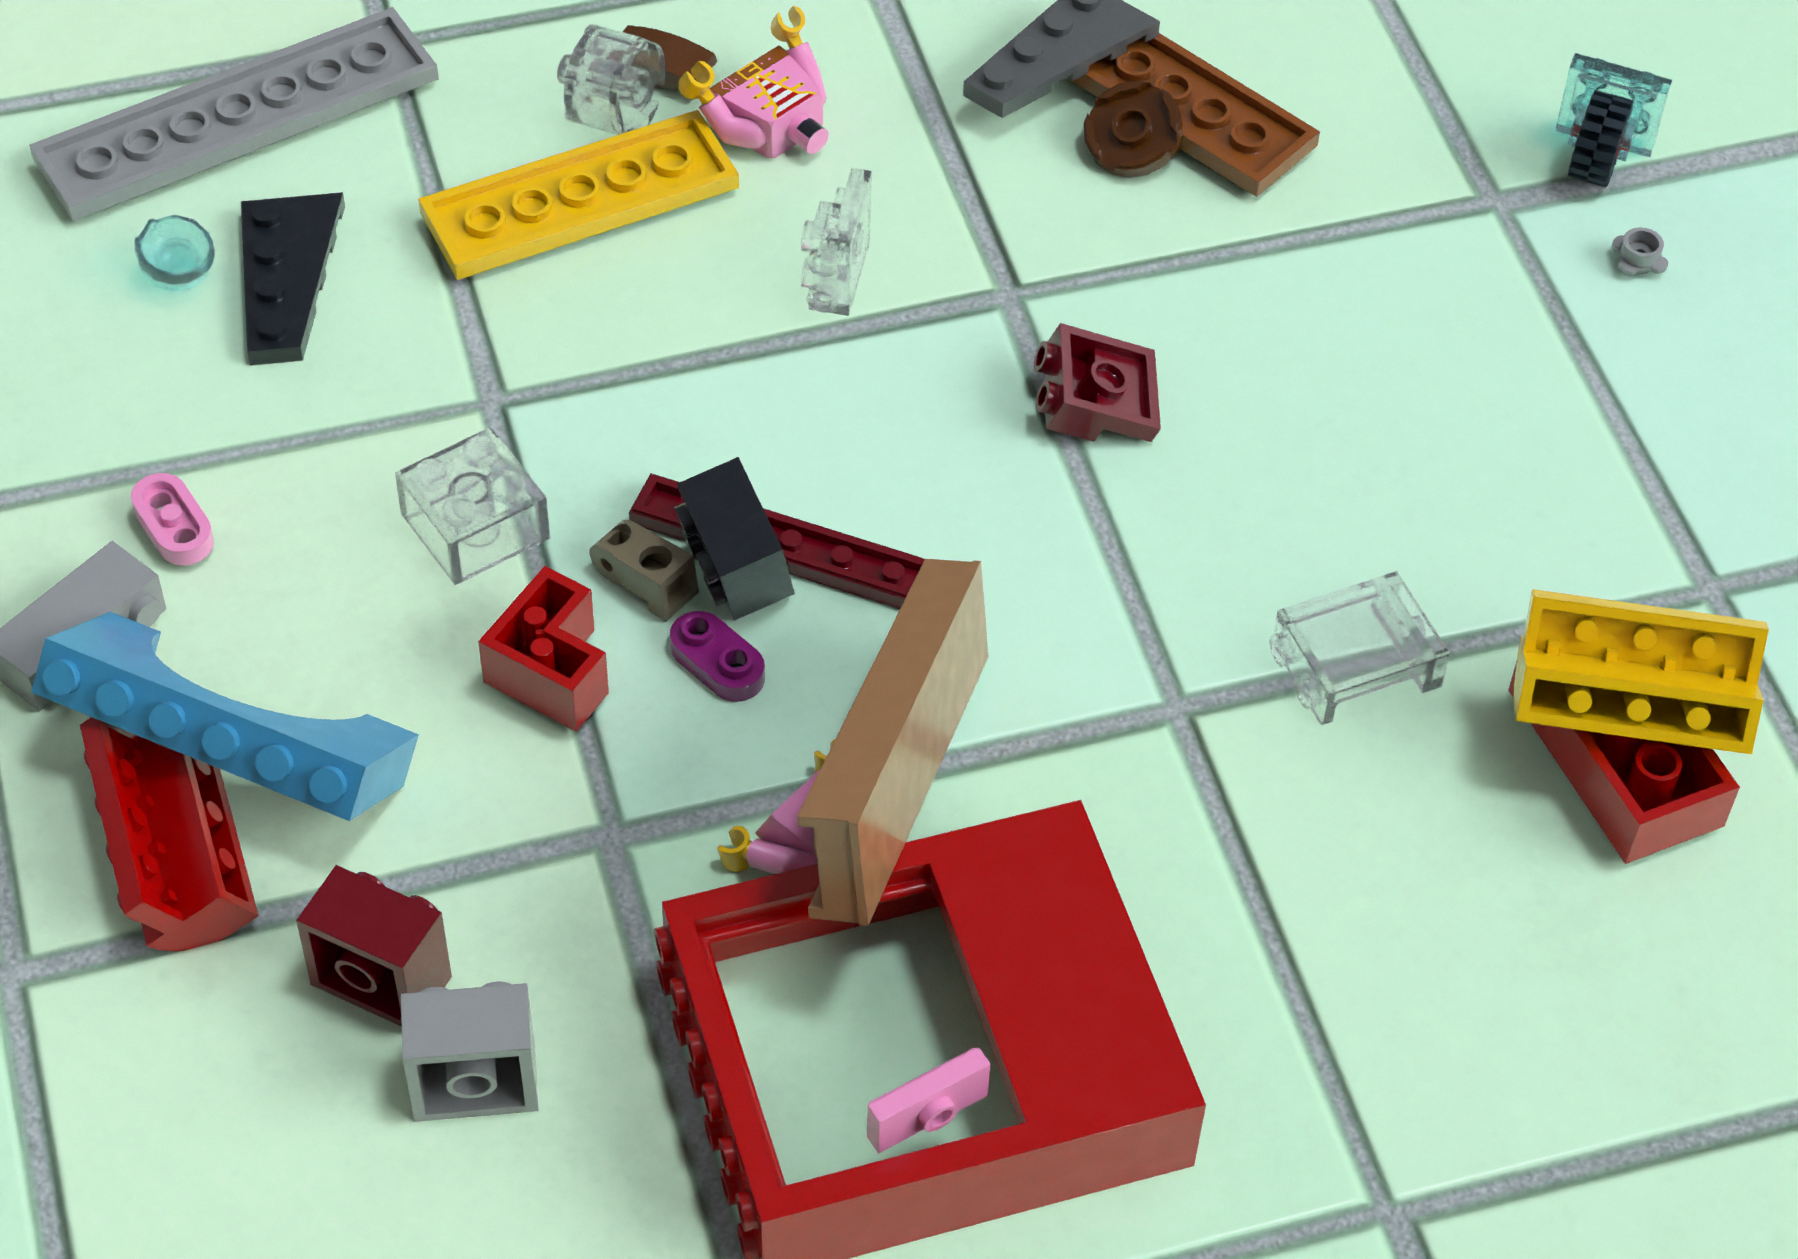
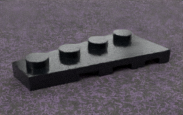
M343 192L241 201L247 353L250 366L303 361L316 315L315 304L319 290H323L326 279L325 267L329 253H333L337 239L336 227L338 220L342 219L345 209Z

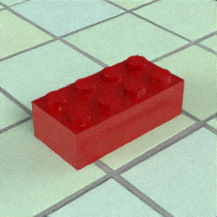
M1516 664L1508 689L1513 698ZM1530 723L1625 864L1725 827L1740 786L1713 749Z

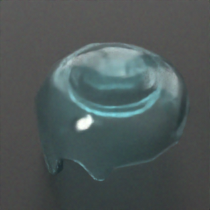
M170 215L159 219H149L142 232L134 240V252L141 274L155 287L171 292L188 290L198 285L206 278L214 264L216 250L211 236L207 230L192 218Z

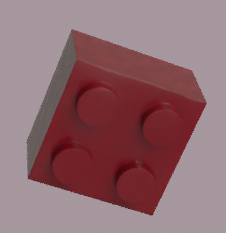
M335 865L296 919L310 985L401 1027V994L415 993L429 987L445 988L452 977L442 912L438 911L430 901L417 895L407 897L387 888L378 878L369 873L358 872L356 874Z

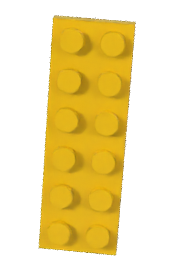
M695 110L418 198L421 216L456 279L460 280L738 189L739 173L699 110Z

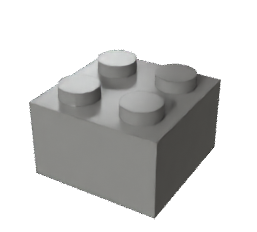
M497 981L475 988L449 990L443 987H429L419 992L401 994L402 1060L414 1122L539 1111L535 1042L527 983L510 984Z

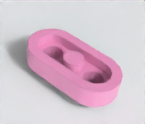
M156 473L148 475L136 483L131 492L134 513L160 555L166 561L175 565H192L205 559L214 546L211 524L184 482L172 474Z

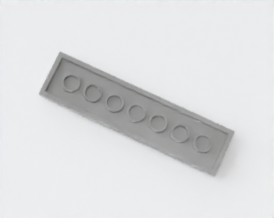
M394 7L32 143L29 147L35 164L73 222L439 80L437 64Z

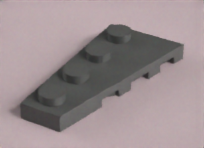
M1057 0L964 81L963 96L1003 118L1051 93L1052 85L1058 81L1068 78L1075 80L1087 74L1089 65L1104 57L1113 60L1127 53V45L1134 41L1142 39L1146 43L1159 36L1160 21L1123 0Z

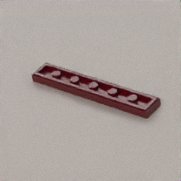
M650 473L629 511V520L648 530L686 541L682 532L683 528L674 507L683 504L677 486L679 482ZM763 508L783 549L790 575L898 609L901 608L925 558Z

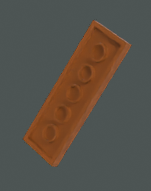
M1160 33L1159 36L1146 43L1142 39H1138L1127 45V53L1113 60L1104 57L1089 65L1087 74L1071 80L1096 97H1099L1102 92L1119 83L1137 80L1149 82L1151 86L1158 87L1161 90L1163 88L1172 95L1182 115L1184 134L1179 149L1256 197L1318 146L1319 130Z

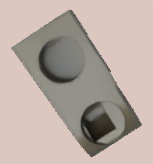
M622 520L589 549L591 561L602 576L612 583L623 584L624 588L647 601L649 611L665 622L699 593L694 555L633 521Z

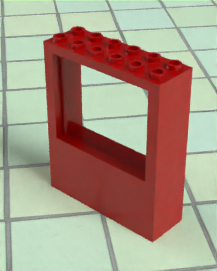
M1082 800L905 842L869 923L939 907L1019 1124L786 1185L715 962L862 925L852 922L809 918L808 907L820 884L818 864L662 902L663 926L654 928L655 942L660 960L656 961L657 974L663 995H672L676 1010L671 1011L678 1044L680 1047L688 1046L692 1062L687 1063V1069L696 1099L704 1098L708 1114L703 1115V1121L709 1146L712 1152L720 1150L724 1168L720 1169V1178L726 1201L729 1206L737 1204L741 1223H738L736 1227L744 1259H850L1189 1168L1195 1164L1206 1103Z

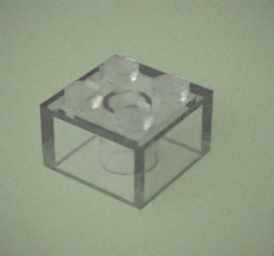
M491 427L395 472L401 515L454 585L466 581L550 539L546 496Z

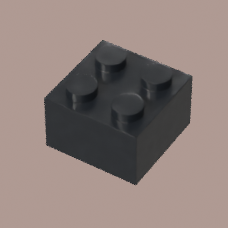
M739 457L677 483L683 504L674 507L683 528L682 532L692 555H694V559L699 562L704 574V581L716 607L726 603L735 621L795 594L783 549Z

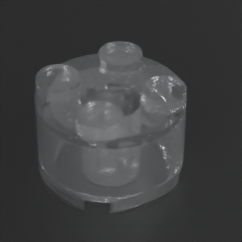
M589 24L572 54H565L558 65L557 79L559 83L564 84L565 118L574 123L617 135L649 125L659 105L658 101L651 100L655 84L664 86L665 58L661 46L643 37Z

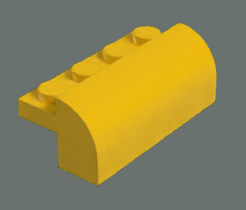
M1532 589L1524 635L1520 637L1514 683L1516 721L1752 755L1764 701L1758 686V680L1769 632L1767 622Z

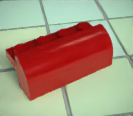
M93 717L80 724L85 746L84 760L90 769L96 793L95 807L101 816L106 835V854L113 865L118 886L117 901L124 915L135 922H141L146 946L162 951H185L218 942L257 918L259 914L220 769Z

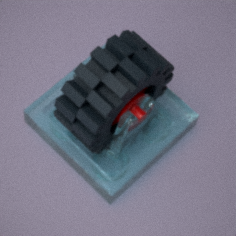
M1575 53L1569 67L1555 131L1570 135L1567 145L1575 147L1568 170V177L1607 187L1617 159L1626 162L1629 152L1651 157L1672 79L1610 63L1600 58H1592Z

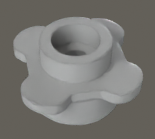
M1638 227L1630 229L1625 235L1614 238L1612 249L1618 252L1620 258L1618 268L1624 274H1645L1649 271L1660 274L1665 272L1668 267V260L1662 256L1664 241L1657 232L1648 228Z

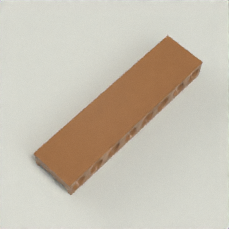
M924 560L797 815L798 827L814 829L813 847L817 857L820 884L808 907L809 918L859 923L862 926H868L989 657L981 561Z

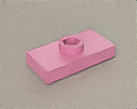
M979 1047L972 1048L869 1102L867 1138L878 1154L924 1129L931 1132L944 1127L955 1117L958 1111L988 1096L991 1064Z

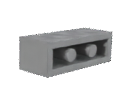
M114 541L109 542L0 628V681L40 712L52 702L31 693L45 638L108 612H113L150 627L155 623L160 614L166 610L158 574Z

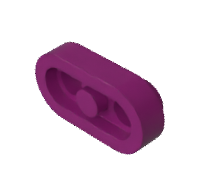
M692 611L681 615L674 621L670 629V647L673 657L717 696L728 701L739 702L753 698L762 690L765 683V662L762 655L720 618L709 612ZM734 663H740L744 666L739 668H733L729 665Z

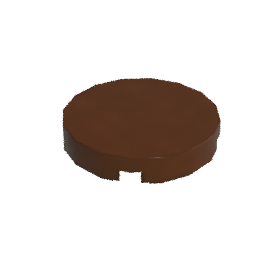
M1140 80L1119 83L1102 92L1094 101L1095 106L1091 110L1090 115L1087 113L1085 118L1084 141L1096 164L1110 174L1126 178L1149 175L1165 166L1178 151L1184 134L1182 115L1172 95L1163 88L1161 90L1158 87L1151 86L1149 82Z

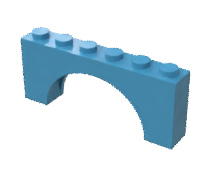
M108 612L45 638L31 690L33 694L348 821H351L404 787L419 736L417 733L369 714L356 718L336 720L306 718L265 710L219 695L182 677L156 656L155 652L161 631L113 612Z

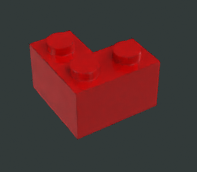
M544 566L478 641L483 683L575 732L579 730L609 694L606 652L585 642L595 631L591 589Z

